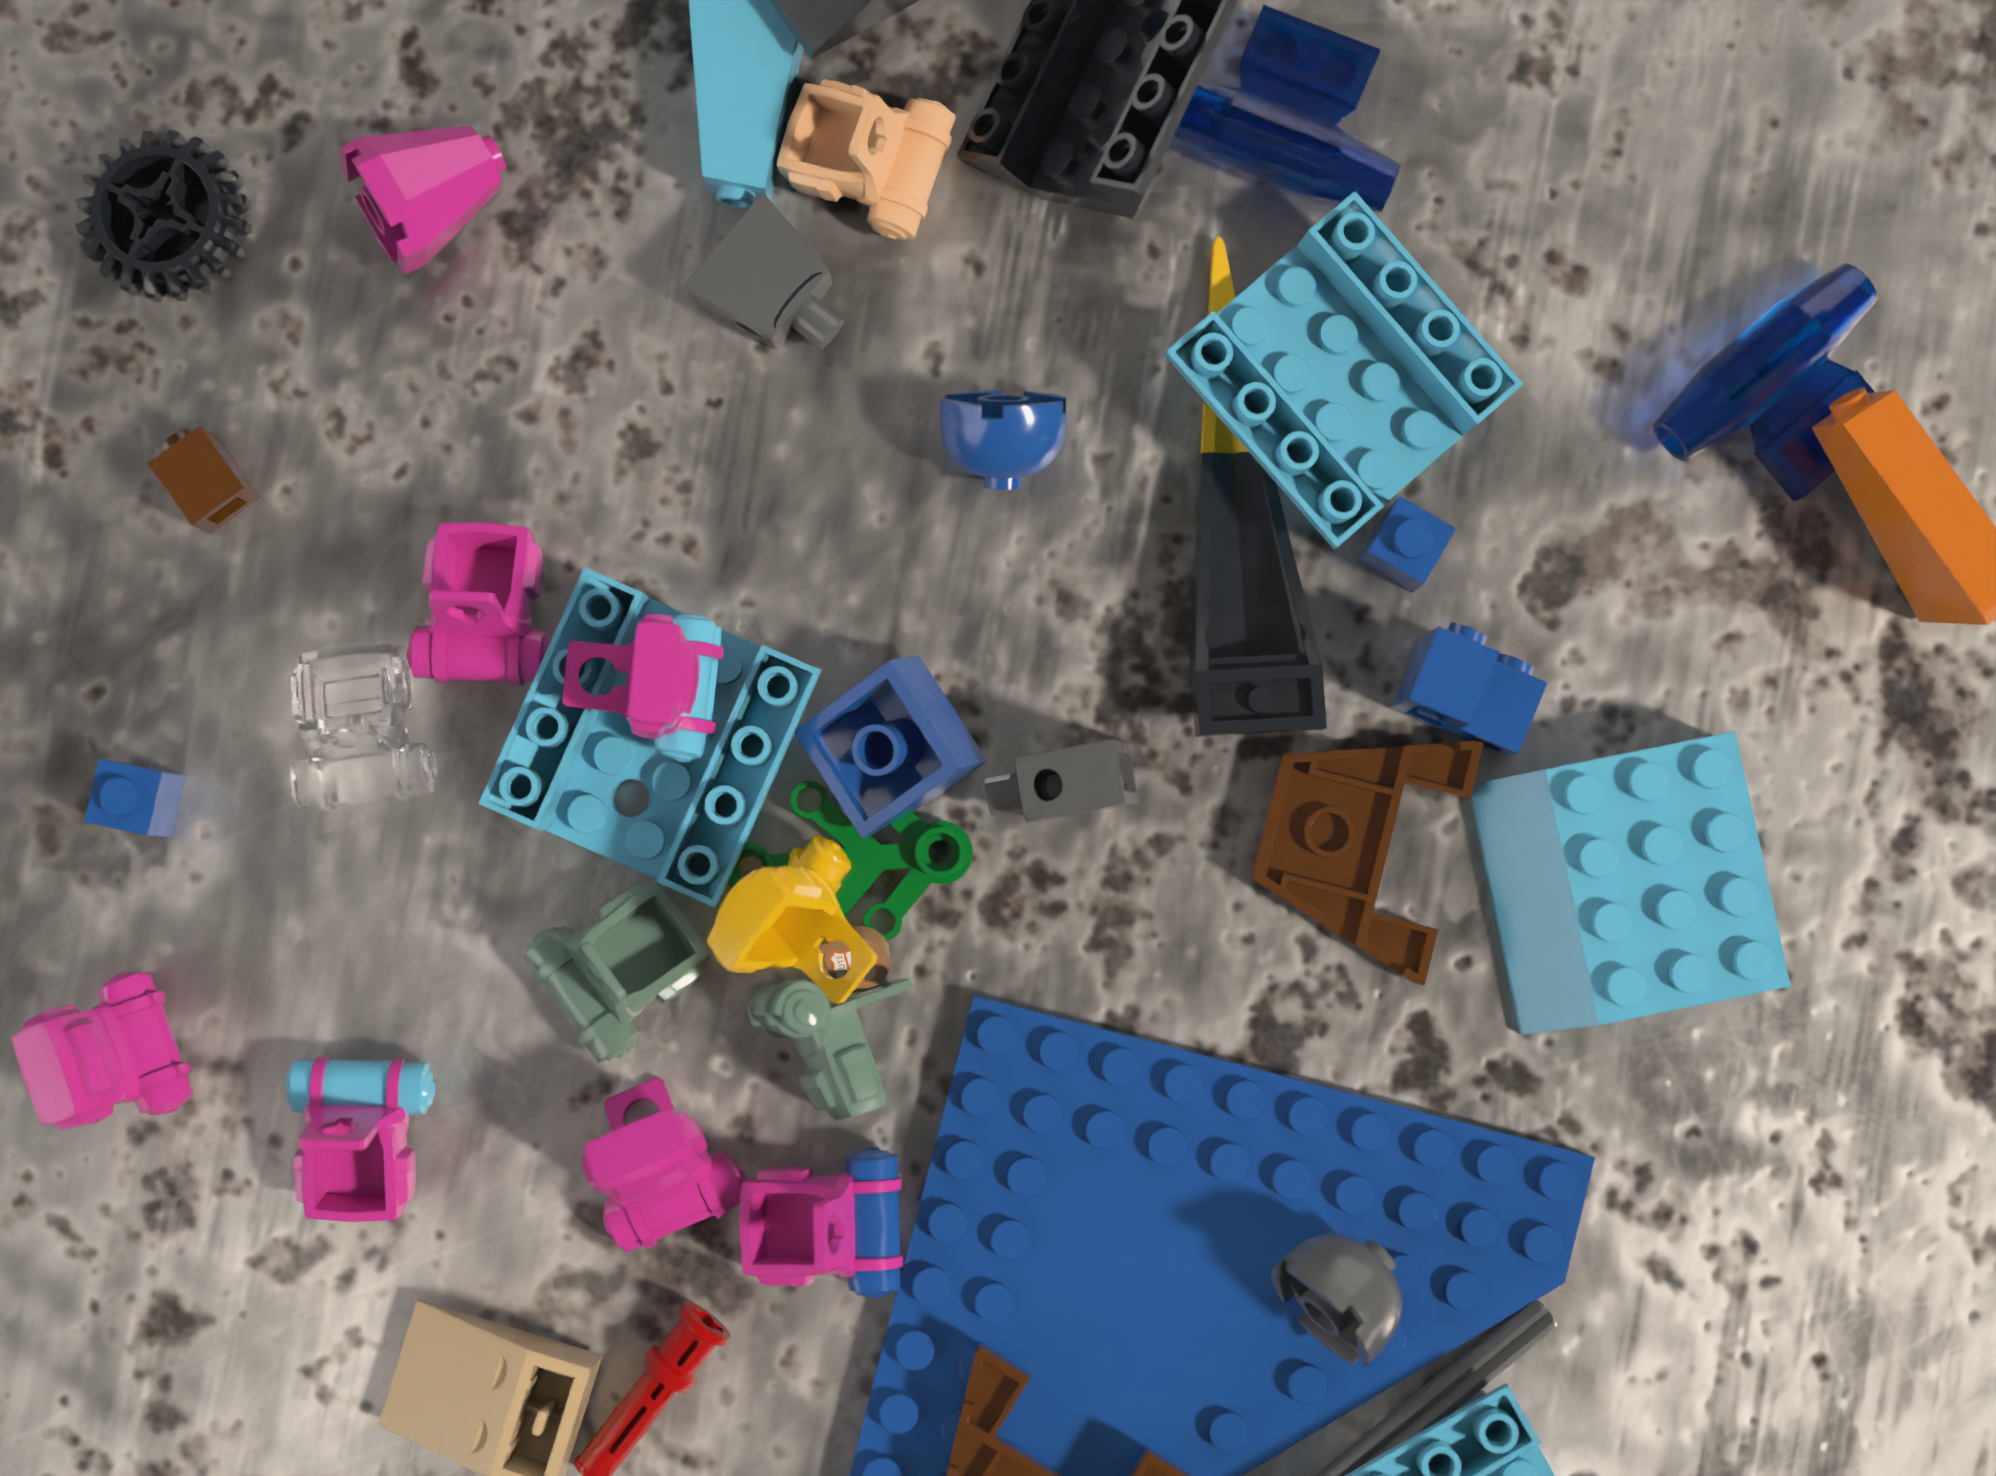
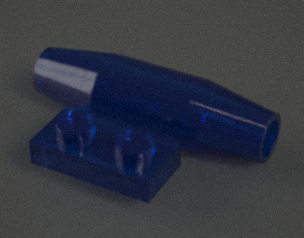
M1264 4L1240 59V88L1199 81L1173 136L1216 163L1307 198L1340 204L1356 191L1372 211L1380 213L1383 212L1402 165L1339 127L1356 113L1378 61L1381 49Z
M1845 263L1777 302L1702 365L1654 422L1653 430L1662 446L1676 459L1687 462L1749 425L1756 457L1793 502L1806 497L1835 472L1812 427L1831 415L1832 412L1829 409V405L1846 393L1863 387L1867 393L1875 392L1858 370H1851L1829 359L1877 301V292L1873 283L1860 269Z

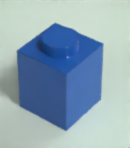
M1400 496L1386 511L1358 561L1408 591L1414 592L1426 582L1456 528Z
M99 759L84 822L147 836L172 837L186 775L125 762Z

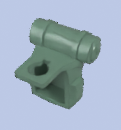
M653 882L645 887L637 883L619 893L612 900H607L597 910L599 920L586 930L580 931L575 935L566 926L558 928L555 926L538 933L532 938L533 941L527 946V950L522 955L534 972L532 976L538 984H543L578 1033L576 1037L582 1046H587L598 1063L605 1060L610 1061L616 1057L621 1058L629 1052L641 1033L634 1018L644 1010L646 1005L656 999L663 1004L675 999L678 994L688 989L703 976L701 967L710 960L709 952L688 918L658 882Z
M804 978L769 981L757 989L747 1005V1013L752 1026H759L763 1032L775 1038H792L798 1054L803 1058L806 1070L799 1076L801 1085L815 1110H826L831 1118L841 1120L888 1105L880 1075L857 1009L912 989L913 986L910 979L893 980L853 994L842 1004L829 1003L822 989Z

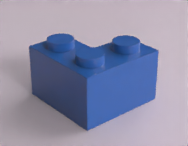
M1451 622L1448 630L1439 626L1420 637L1414 647L1390 709L1464 740L1483 742L1484 748L1505 757L1519 754L1548 682L1531 676L1535 668L1533 665L1519 658L1502 654L1500 651L1484 645L1487 636L1466 625Z

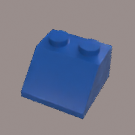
M919 655L889 660L795 730L796 737L862 839L869 837L940 796L987 762L986 757Z

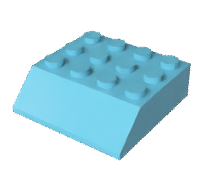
M1735 731L1474 784L1470 799L1520 1034L1598 1026L1791 987Z

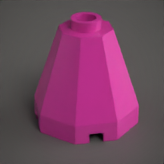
M471 126L363 136L339 147L341 166L348 182L360 177L364 187L360 188V194L355 196L362 214L388 258L392 262L398 260V269L404 275L428 264L501 190V177L499 173L506 170L504 158L494 139L490 135L481 138Z

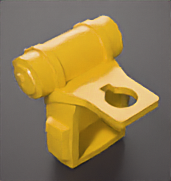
M814 835L804 848L795 847L789 854L788 867H765L754 870L743 877L730 890L721 904L715 924L706 942L713 950L716 959L729 971L754 974L765 969H783L787 967L802 969L822 989L832 1003L842 1004L876 963L877 955L845 919L835 895L841 887L842 879L851 869L850 860L838 843L825 837ZM824 939L828 942L842 941L850 950L851 966L842 978L834 979L825 969V953L819 947Z

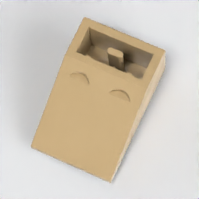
M418 1299L378 1425L482 1476H566L602 1355Z

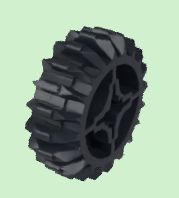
M170 129L167 131L162 142L152 131L143 130L140 148H136L128 139L118 138L121 156L116 160L107 154H98V161L105 168V171L100 178L94 174L83 175L84 183L93 189L94 193L93 196L75 199L77 208L90 215V217L75 226L80 235L86 239H91L84 248L85 254L96 263L102 262L99 272L104 278L110 282L120 280V288L132 296L139 294L143 290L145 297L152 302H161L167 290L170 296L178 302H186L190 283L202 294L210 293L211 283L207 276L212 272H215L223 279L231 278V271L223 261L228 254L234 258L245 257V250L234 239L235 236H246L253 232L252 225L245 219L238 217L252 209V204L245 194L237 193L244 186V180L235 170H227L230 162L228 158L218 150L209 153V145L203 139L193 136L186 143L185 138L178 131ZM160 175L155 184L148 188L138 189L145 181ZM200 179L205 186L209 201L206 225L195 218L194 212L195 204L199 197L194 191ZM124 208L132 212L135 222L130 238L135 242L130 252L125 245L122 234ZM148 208L159 214L161 212L166 214L173 213L185 224L182 225L171 219L169 221L156 219L144 209ZM182 244H194L183 254L167 260L176 247Z

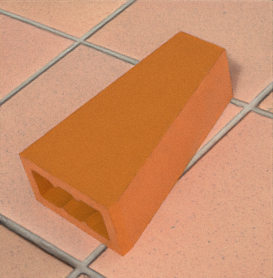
M1863 387L1848 392L1829 405L1832 414L1814 425L1812 429L1918 621L1988 625L1996 620V527L1895 390L1867 393Z

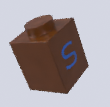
M201 426L194 430L191 428L182 429L168 437L159 447L161 454L147 463L190 524L210 534L262 497L220 438Z

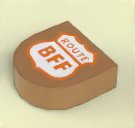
M865 926L852 927L876 953L877 961L852 993L866 991L878 986L886 978L890 970L889 945L885 937L875 929ZM824 939L819 947L825 953L824 964L826 970L834 979L842 978L851 966L850 950L842 941L828 942Z

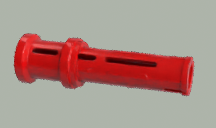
M687 1301L678 1311L681 1319L661 1345H652L645 1354L644 1365L646 1370L619 1405L612 1411L610 1417L583 1452L574 1459L575 1462L573 1464L582 1476H612L638 1441L645 1435L648 1428L676 1392L684 1393L693 1387L697 1381L695 1372L715 1346L723 1347L731 1337L727 1328L715 1316L695 1303Z

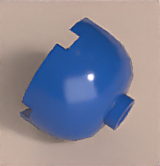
M972 391L947 394L945 398H940V425L943 445L951 461L963 472L984 477V488L1014 490L1022 488V477L1043 472L1056 460L1063 446L1066 430V397L1028 391H1024V396L1002 395L1003 391Z

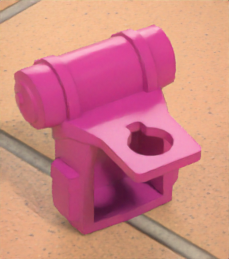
M446 523L438 525L436 537L428 540L425 569L423 570V587L429 593L428 602L431 607V615L429 616L428 626L415 627L414 632L410 635L406 652V659H408L409 668L414 678L434 679L436 682L447 683L450 680L508 682L512 685L524 686L525 683L533 682L551 639H549L547 632L532 630L531 602L532 599L540 597L543 553L539 545L536 544L534 534L528 527L492 523Z
M126 971L119 973L105 982L103 987L97 991L99 1004L93 1006L90 1010L81 1012L75 1005H67L49 1010L24 1022L22 1031L11 1038L24 1083L42 1125L55 1124L61 1130L94 1124L113 1115L114 1105L130 1102L135 1103L140 1114H168L179 1110L181 1105L187 1103L188 1099L195 1095L187 1076L192 1072L189 1062H183L163 1003L167 1001L164 991L157 992L151 972L142 973L139 971L133 973Z
M657 1077L604 1101L605 1111L612 1132L584 1144L585 1154L582 1156L581 1161L588 1184L595 1191L605 1193L610 1197V1199L604 1202V1227L610 1239L614 1240L618 1247H622L625 1253L642 1246L649 1249L658 1244L657 1239L713 1215L717 1219L728 1215V1209L740 1204L741 1183L747 1179L745 1171L740 1169L735 1159L725 1151L709 1155L706 1150L708 1146L699 1124L690 1115L676 1112L667 1086L661 1078ZM639 1101H652L660 1109L658 1113L626 1125L628 1110Z

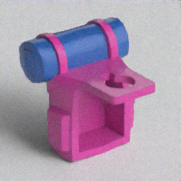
M867 1147L854 1151L853 1154L846 1157L845 1172L832 1173L829 1176L814 1175L809 1166H774L763 1168L758 1171L757 1176L745 1179L741 1183L739 1221L743 1274L757 1276L760 1284L775 1286L791 1285L792 1287L810 1285L813 1283L815 1276L836 1275L837 1277H847L849 1291H853L859 1296L875 1299L900 1290V1268L903 1267V1254L900 1247L899 1190H901L902 1185L901 1177L898 1176V1154L890 1153L888 1150H880L879 1147Z

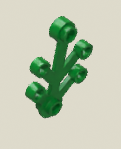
M814 781L801 782L793 788L790 794V805L796 815L804 819L814 820L846 847L842 849L851 862V869L841 881V887L835 894L844 917L884 870L911 868L886 902L872 905L865 913L864 926L872 929L871 918L877 910L887 909L893 913L895 917L893 930L887 934H881L886 940L894 938L900 932L903 923L902 918L932 883H952L960 879L971 865L973 848L970 838L961 827L954 823L936 821L926 824L917 815L910 812L890 824L908 843L881 845L871 835L862 839L847 815L829 801L826 789L819 783ZM814 788L821 795V805L814 812H804L798 805V796L804 789ZM939 840L949 842L954 851L952 860L945 865H937L929 857L931 845ZM745 843L728 882L729 886L733 888L743 878L740 873V865L745 858L750 856L758 858L763 868L788 867L790 853L771 854L768 849L759 844Z

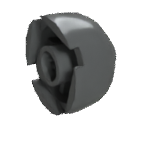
M1326 1233L1304 1240L1289 1251L1271 1269V1280L1284 1304L1294 1296L1305 1311L1298 1319L1300 1324L1326 1349L1345 1362L1354 1364L1361 1357L1362 1367L1368 1366L1387 1346L1397 1331L1403 1302L1401 1289L1392 1274L1396 1265L1388 1252L1372 1240H1366L1364 1243H1361L1357 1239L1344 1234Z

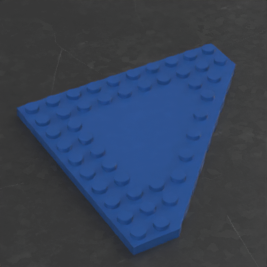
M974 995L900 1278L901 1288L896 1293L849 1476H946L974 1353L980 1342L1030 1373V1380L1003 1422L997 1435L1061 1475L1129 1476L1144 1450L1148 1447L1193 1476H1243L1564 1284L1595 1157ZM1326 1233L1344 1234L1357 1239L1361 1243H1364L1366 1240H1372L1383 1247L1394 1260L1396 1268L1392 1274L1401 1289L1402 1314L1396 1333L1387 1346L1368 1366L1362 1367L1361 1357L1354 1364H1350L1326 1349L1298 1321L1305 1311L1296 1298L1293 1296L1284 1304L1277 1294L1271 1280V1269L1289 1251L1304 1240Z

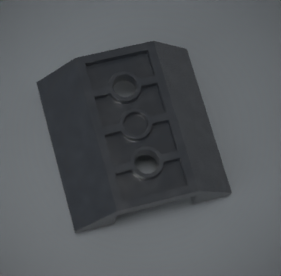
M1031 0L1024 11L1023 18L1002 61L997 67L996 74L970 123L969 130L957 156L963 161L1043 200L1133 219L1238 0ZM1161 30L1160 35L1155 37L1157 33ZM1108 142L1107 146L1105 147V150L1101 151L1103 146Z

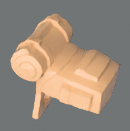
M826 79L819 84L804 83L788 121L776 166L781 175L789 180L791 186L796 191L837 202L842 196L855 199L859 203L870 206L867 223L872 226L874 231L891 240H915L920 222L925 220L927 215V203L945 151L949 150L952 142L950 135L956 115L940 102L924 98L909 99L902 110L897 107H888L878 95L871 94L866 89L856 85L850 86Z

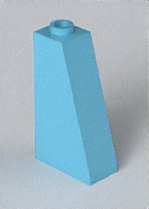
M689 0L702 177L709 193L716 194V201L734 208L749 209L761 194L771 201L778 170L776 164L788 124L804 48L770 0Z

